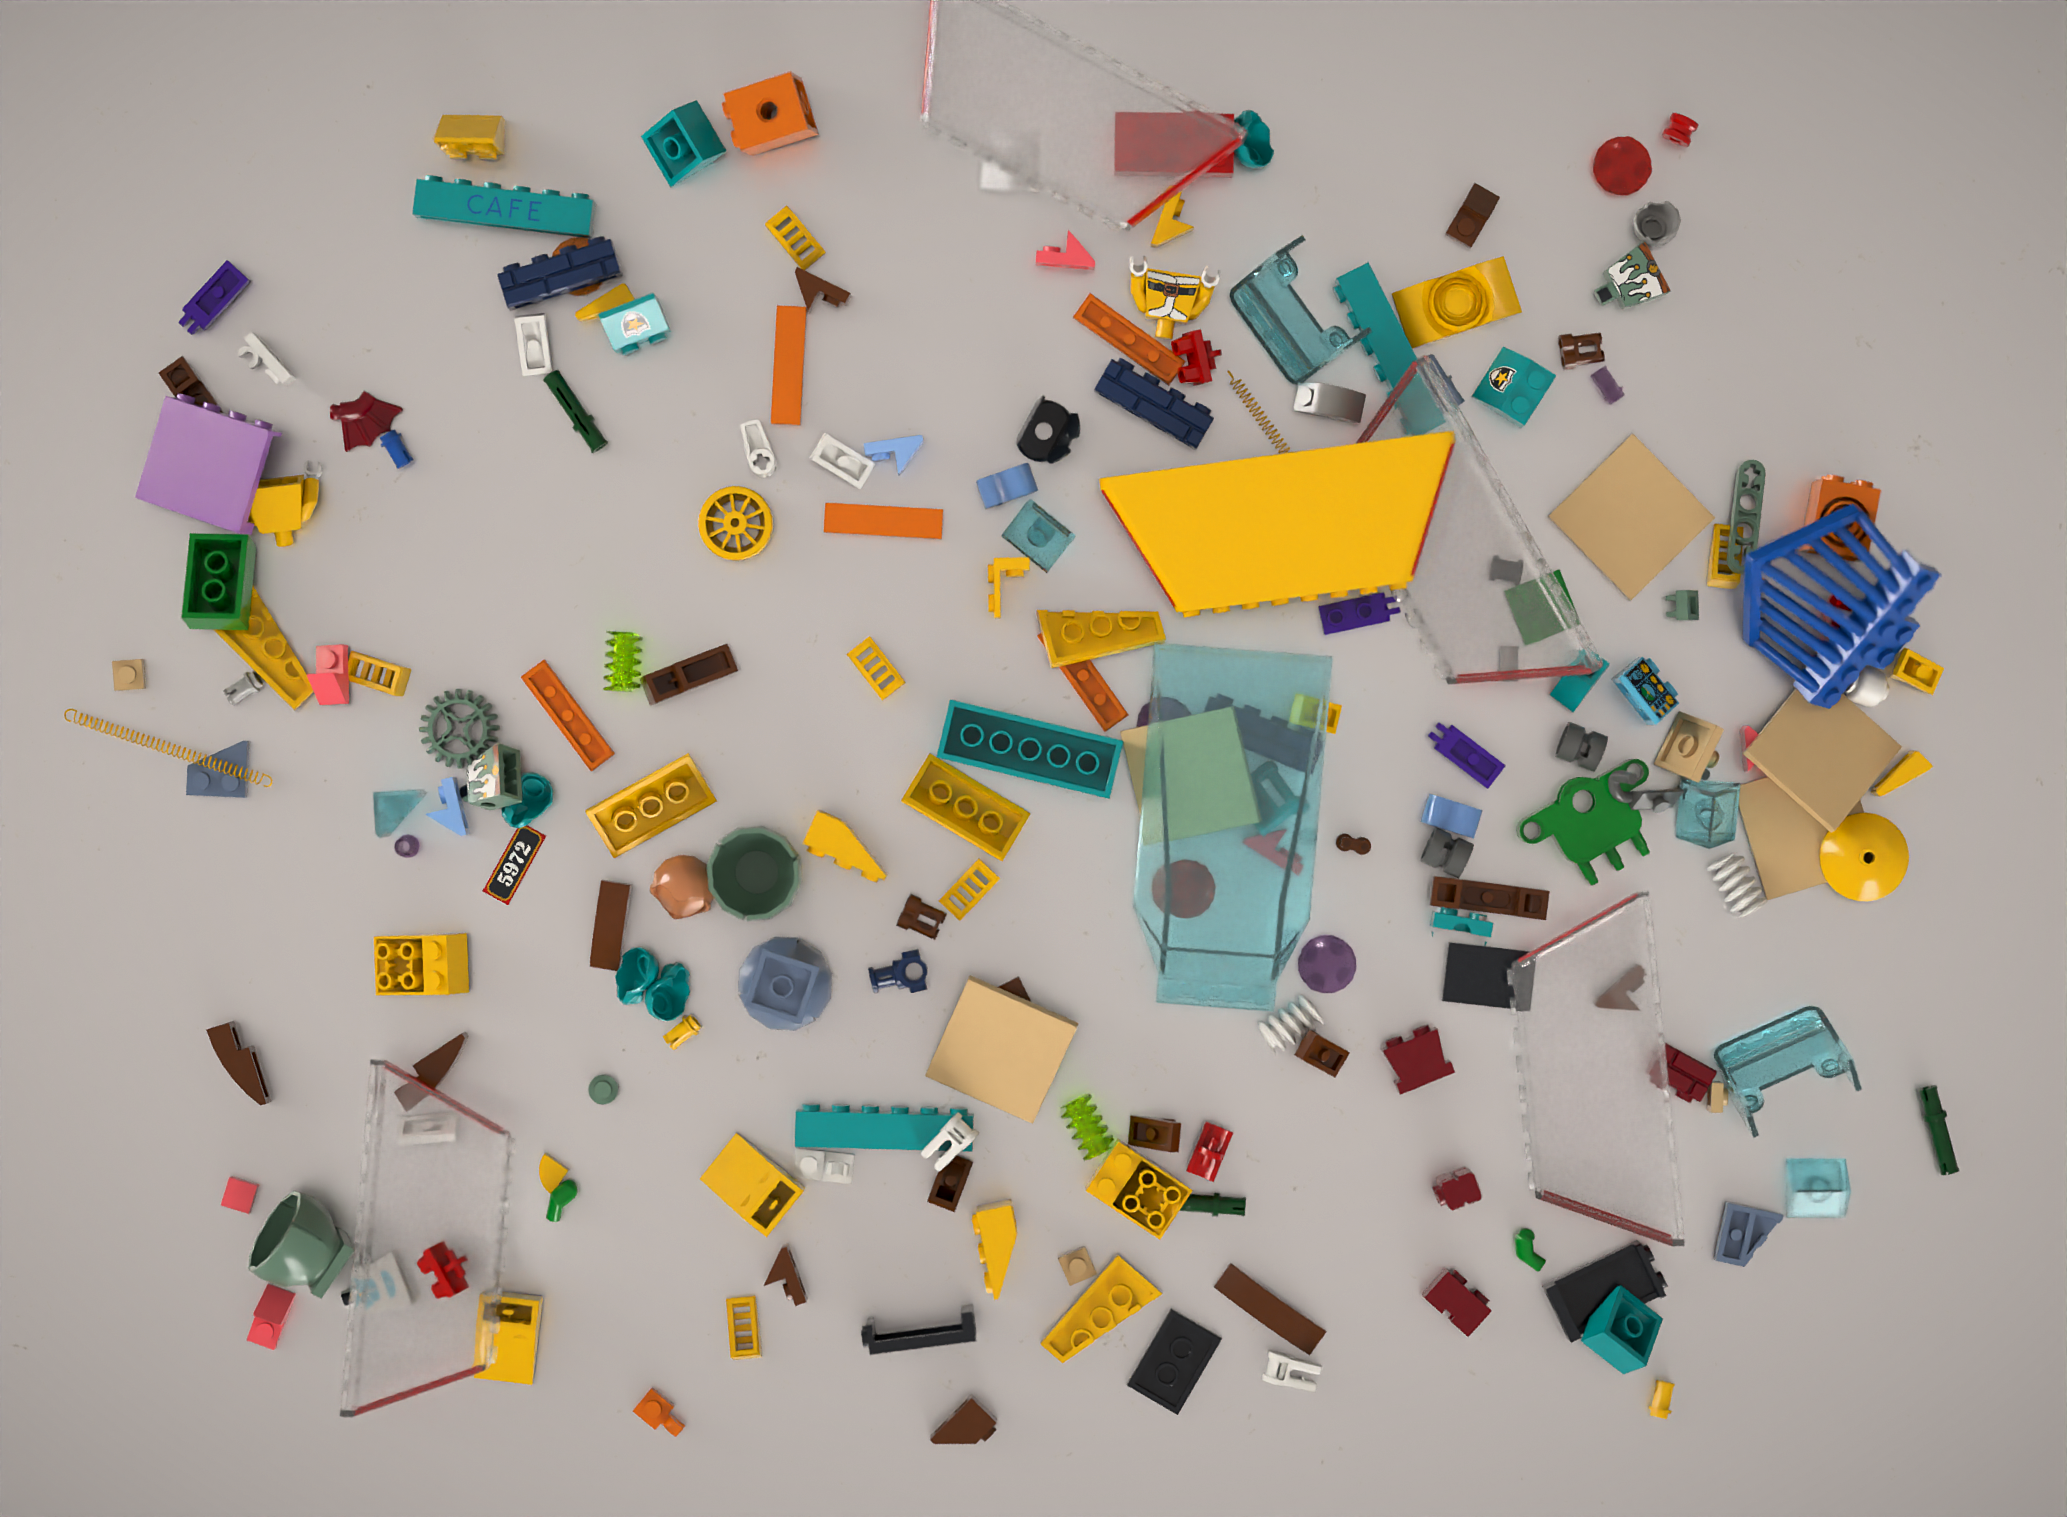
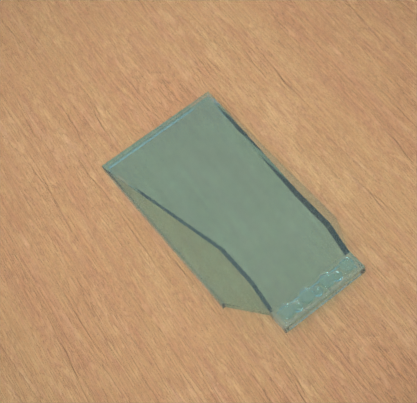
M1154 643L1133 907L1158 971L1156 1003L1274 1012L1277 981L1310 920L1332 656Z

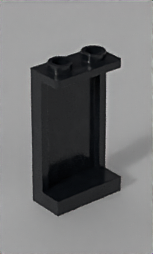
M1636 1240L1542 1286L1567 1339L1571 1343L1582 1338L1581 1334L1585 1331L1589 1317L1617 1286H1623L1644 1304L1658 1297L1661 1299L1666 1297L1664 1288L1668 1287L1660 1271L1655 1273L1651 1264L1655 1258L1647 1244L1642 1246Z
M973 1304L961 1306V1324L877 1334L874 1317L868 1318L866 1326H862L863 1330H861L863 1348L869 1347V1354L873 1355L975 1342L977 1330Z

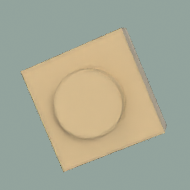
M144 659L112 661L114 691L146 689Z
M1712 1081L1707 1090V1110L1711 1113H1723V1106L1728 1105V1089L1724 1088V1083Z
M1085 1246L1058 1258L1070 1286L1097 1275Z

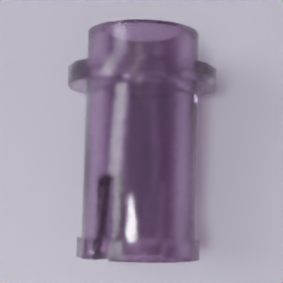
M1607 366L1602 367L1590 376L1605 396L1604 402L1608 401L1612 405L1625 396L1622 391L1624 387H1619Z
M409 834L401 836L394 845L396 853L405 858L415 856L420 848L418 839ZM405 841L408 842L410 846L408 851H405L403 848V844Z

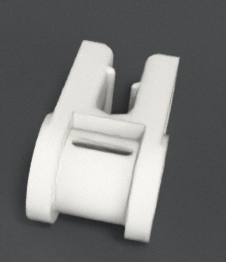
M759 419L742 423L740 428L750 469L759 477L772 475L777 464L762 423ZM764 456L766 460L770 459V462L766 463L765 470L755 466L759 462L758 457Z
M959 1112L942 1127L940 1132L920 1152L924 1158H928L935 1150H939V1146L944 1141L950 1140L952 1142V1146L943 1155H940L934 1164L935 1169L939 1172L979 1134L976 1129L972 1130L961 1119L962 1115Z
M1268 1351L1267 1357L1270 1359L1267 1371L1262 1374L1261 1380L1278 1386H1289L1316 1393L1317 1384L1314 1381L1304 1379L1303 1376L1296 1377L1290 1375V1371L1296 1369L1308 1372L1309 1375L1311 1373L1319 1375L1322 1365L1295 1358L1285 1353Z

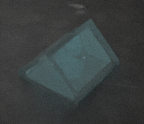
M1032 499L1026 502L1001 535L1046 573L1076 538V535Z
M1681 780L1680 789H1683L1684 792L1678 802L1676 838L1708 849L1734 841L1740 783L1699 781L1697 783L1692 780Z
M424 789L373 792L375 834L379 838L389 837L427 795V792Z
M1786 1158V1218H1846L1851 1195L1846 1159Z

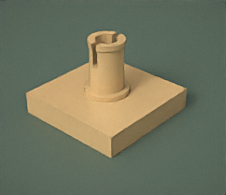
M1679 711L1654 765L1699 783L1706 767L1713 768L1719 761V753L1715 751V748L1724 729Z

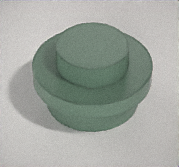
M599 1075L590 1082L588 1092L594 1102L602 1105L609 1104L618 1094V1085L611 1076Z

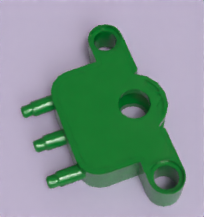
M1628 759L1594 779L1587 777L1569 779L1560 787L1555 801L1519 821L1516 827L1518 838L1525 843L1536 844L1551 836L1564 858L1572 863H1577L1590 885L1597 884L1599 880L1589 861L1605 853L1616 871L1623 869L1622 858L1615 847L1630 838L1643 857L1650 853L1647 843L1640 832L1642 818L1639 810H1631L1628 803H1621L1615 800L1609 792L1608 786L1609 777L1614 771L1621 770L1627 772V768L1631 764H1636L1641 770V775L1637 782L1633 785L1620 782V787L1623 791H1631L1647 780L1649 776L1648 766L1639 759ZM1580 790L1587 791L1592 798L1590 809L1583 813L1578 812L1572 803L1574 795ZM1529 822H1534L1538 826V834L1532 839L1524 835V827Z

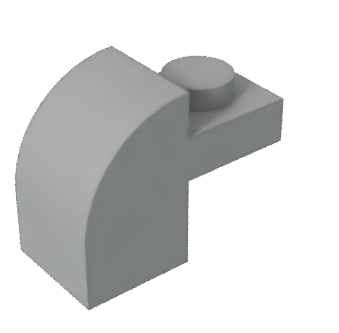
M1299 381L1293 410L1301 413L1322 415L1340 421L1360 423L1366 394L1325 383Z

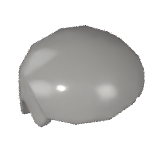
M1668 201L1663 203H1647L1635 215L1633 222L1635 235L1649 246H1663L1676 236L1680 226L1679 211Z

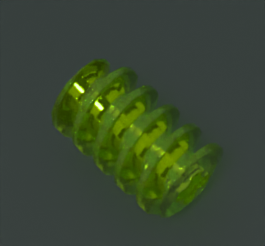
M606 631V633L614 636V638L605 641L606 645L613 647V650L605 652V656L613 659V662L604 664V668L612 671V674L603 676V679L612 684L604 687L603 690L632 692V690L640 688L641 684L632 679L641 676V672L633 669V666L642 664V660L635 658L634 654L641 653L643 649L635 646L634 643L642 641L643 637L632 632Z
M1090 1093L1081 1095L1059 1107L1066 1108V1111L1061 1115L1062 1119H1072L1066 1128L1077 1129L1072 1139L1083 1140L1077 1149L1088 1150V1153L1083 1157L1084 1161L1090 1160L1111 1149L1113 1146L1109 1145L1114 1140L1112 1135L1103 1136L1109 1129L1107 1125L1098 1126L1103 1119L1102 1115H1092L1098 1107L1096 1104L1087 1105L1092 1098Z

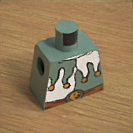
M1644 241L1603 272L1607 284L1594 290V293L1601 306L1616 299L1621 309H1625L1662 297L1671 290Z
M497 743L474 759L471 765L468 764L466 768L467 784L460 788V796L465 802L487 810H494L522 802L520 750Z

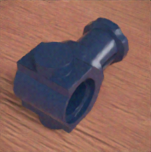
M919 949L902 952V959L892 961V966L878 969L869 967V976L874 994L878 993L879 989L897 986L898 989L909 988L910 993L927 990L926 976L928 967L921 959ZM911 963H917L922 967L923 974L918 979H912L907 975L906 967ZM892 975V977H890V978H885V979H881V980L879 979V978H881V977H885V976Z

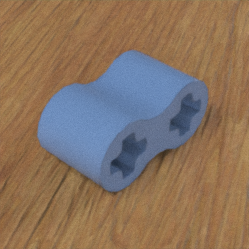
M1029 463L1012 467L976 481L985 509L1038 491Z
M1429 794L1420 822L1474 839L1483 810Z

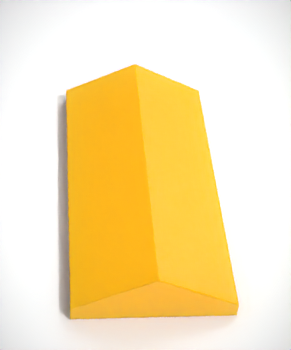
M689 753L588 808L585 812L613 858H616L717 802L700 769Z
M930 753L901 799L903 803L1000 861L1004 860L1031 814Z

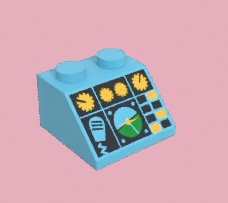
M1638 657L1611 678V680L1647 725H1656L1679 704L1675 698L1678 693L1668 681L1662 682L1657 675L1660 670L1650 658L1645 660L1643 657Z

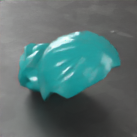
M1245 110L1234 119V125L1237 129L1236 137L1242 141V145L1235 149L1234 153L1241 164L1255 169L1262 168L1270 163L1274 154V150L1270 145V129L1262 122L1258 113L1253 110Z
M535 772L521 774L522 802L502 807V817L510 827L521 828L528 825L532 819L543 814L552 804L554 791L551 783L544 776Z
M637 947L623 954L622 964L615 975L617 997L625 1005L641 1003L643 993L656 981L659 973V965L655 956L649 950Z
M676 962L675 964L665 965L661 971V978L657 979L646 991V1008L649 1014L658 1020L672 1021L684 1012L685 1003L690 993L688 986L690 974L681 963Z

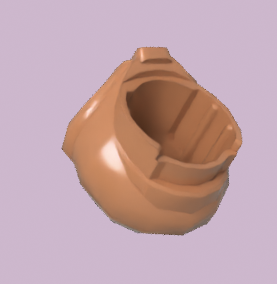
M677 855L665 860L654 872L653 883L649 891L673 919L690 917L708 912L711 909L714 897L708 890L707 866L703 861L694 856Z

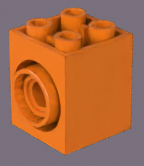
M792 72L723 93L726 102L722 103L725 117L727 120L731 119L734 128L730 132L733 144L736 148H740V151L754 156L819 134L803 80ZM777 107V115L771 119V112Z
M1830 474L1821 476V479L1813 481L1811 484L1804 526L1852 503L1858 505L1875 524L1881 489L1873 488L1874 483L1856 480V482L1845 483L1844 477ZM1857 521L1846 525L1845 527L1870 551L1872 540ZM1833 532L1820 538L1844 560L1852 562L1861 561ZM1808 544L1799 548L1800 552L1820 555Z

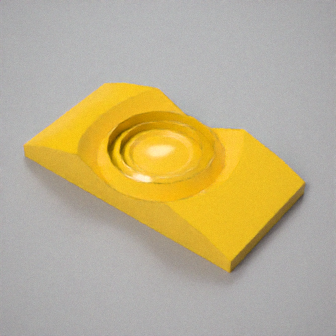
M1504 256L1391 293L1403 331L1412 349L1522 313Z

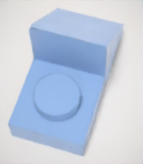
M922 435L864 443L866 457L872 456V461L890 459L889 454L895 453L898 475H900L924 441Z
M457 778L442 779V786L438 787L442 804L447 803L448 809L427 813L426 815L460 836L468 835L470 831Z

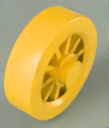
M741 486L725 487L714 492L703 504L698 520L699 532L704 544L719 557L732 561L746 560L759 554L770 541L773 532V516L766 501L755 491ZM735 500L744 501L740 511H736ZM730 501L732 511L728 513L722 505ZM750 504L756 511L745 516L744 513ZM718 509L724 513V519L714 517ZM759 515L760 525L748 523V520ZM713 522L723 523L724 527L714 531ZM748 528L759 530L755 539L746 532ZM727 531L728 534L722 543L717 538V535ZM742 534L751 541L750 544L743 547L741 546L740 539ZM732 535L736 538L737 547L727 546Z

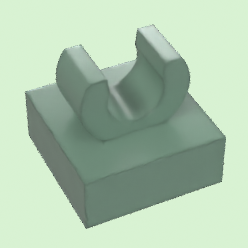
M1697 590L1676 591V595L1666 596L1667 601L1676 602V610L1666 612V616L1677 617V620H1699Z

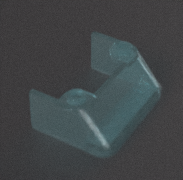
M1303 235L1275 252L1230 291V299L1233 306L1285 378L1296 385L1305 382L1372 332L1367 327L1353 338H1350L1346 331L1339 326H1331L1324 331L1290 285L1297 278L1298 267L1289 253L1306 240Z
M1816 1006L1804 1007L1721 1044L1714 1052L1716 1065L1731 1099L1753 1138L1759 1136L1752 1114L1758 1112L1764 1105V1097L1761 1091L1814 1067L1817 1074L1824 1078H1833L1845 1073L1856 1092L1862 1090L1852 1056L1822 1009Z

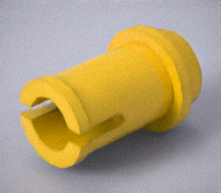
M692 1014L688 1017L684 1015L682 1022L663 1035L666 1043H671L670 1048L676 1050L678 1046L693 1034L696 1036L699 1034L698 1030L702 1027Z
M1656 1380L1652 1406L1649 1405L1648 1409H1651V1416L1668 1418V1413L1671 1414L1672 1410H1669L1675 1384Z

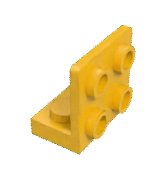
M1029 557L994 558V564H988V583H994V594H988L989 613L994 612L995 619H1001L1000 571H1006V577H1024V571H1030Z

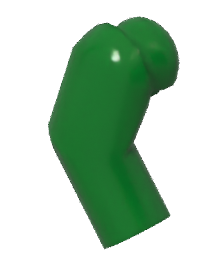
M573 1180L563 1181L561 1185L551 1192L546 1218L549 1221H560L563 1207L576 1197L578 1189Z
M1523 1228L1514 1240L1516 1255L1524 1263L1539 1272L1546 1260L1534 1252V1232L1528 1228Z

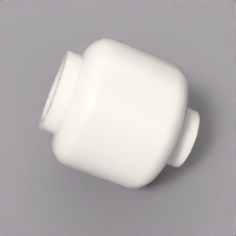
M1865 666L1857 680L1848 686L1845 693L1852 702L1867 707H1875L1887 698L1890 687L1887 684L1885 673Z

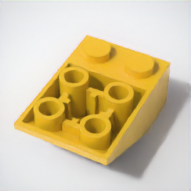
M442 115L434 135V143L446 155H450V159L463 160L467 159V155H478L479 159L496 160L497 155H505V119L500 115Z
M822 810L816 812L803 841V844L808 846L807 852L821 858L825 854L835 858L834 864L850 870L852 866L863 870L861 876L876 883L879 878L886 879L887 872L846 821Z
M467 933L374 936L376 995H450L469 992Z
M737 1132L700 1178L737 1214L765 1237H768L806 1188Z
M1118 1138L1085 1187L1088 1193L1159 1240L1193 1191Z
M1011 1199L977 1206L976 1214H972L975 1235L981 1234L982 1243H978L981 1264L987 1263L988 1272H984L987 1293L993 1292L994 1300L999 1299L1017 1237V1224Z
M484 1290L480 1294L474 1369L482 1366L485 1367L480 1373L474 1374V1378L533 1385L543 1296Z

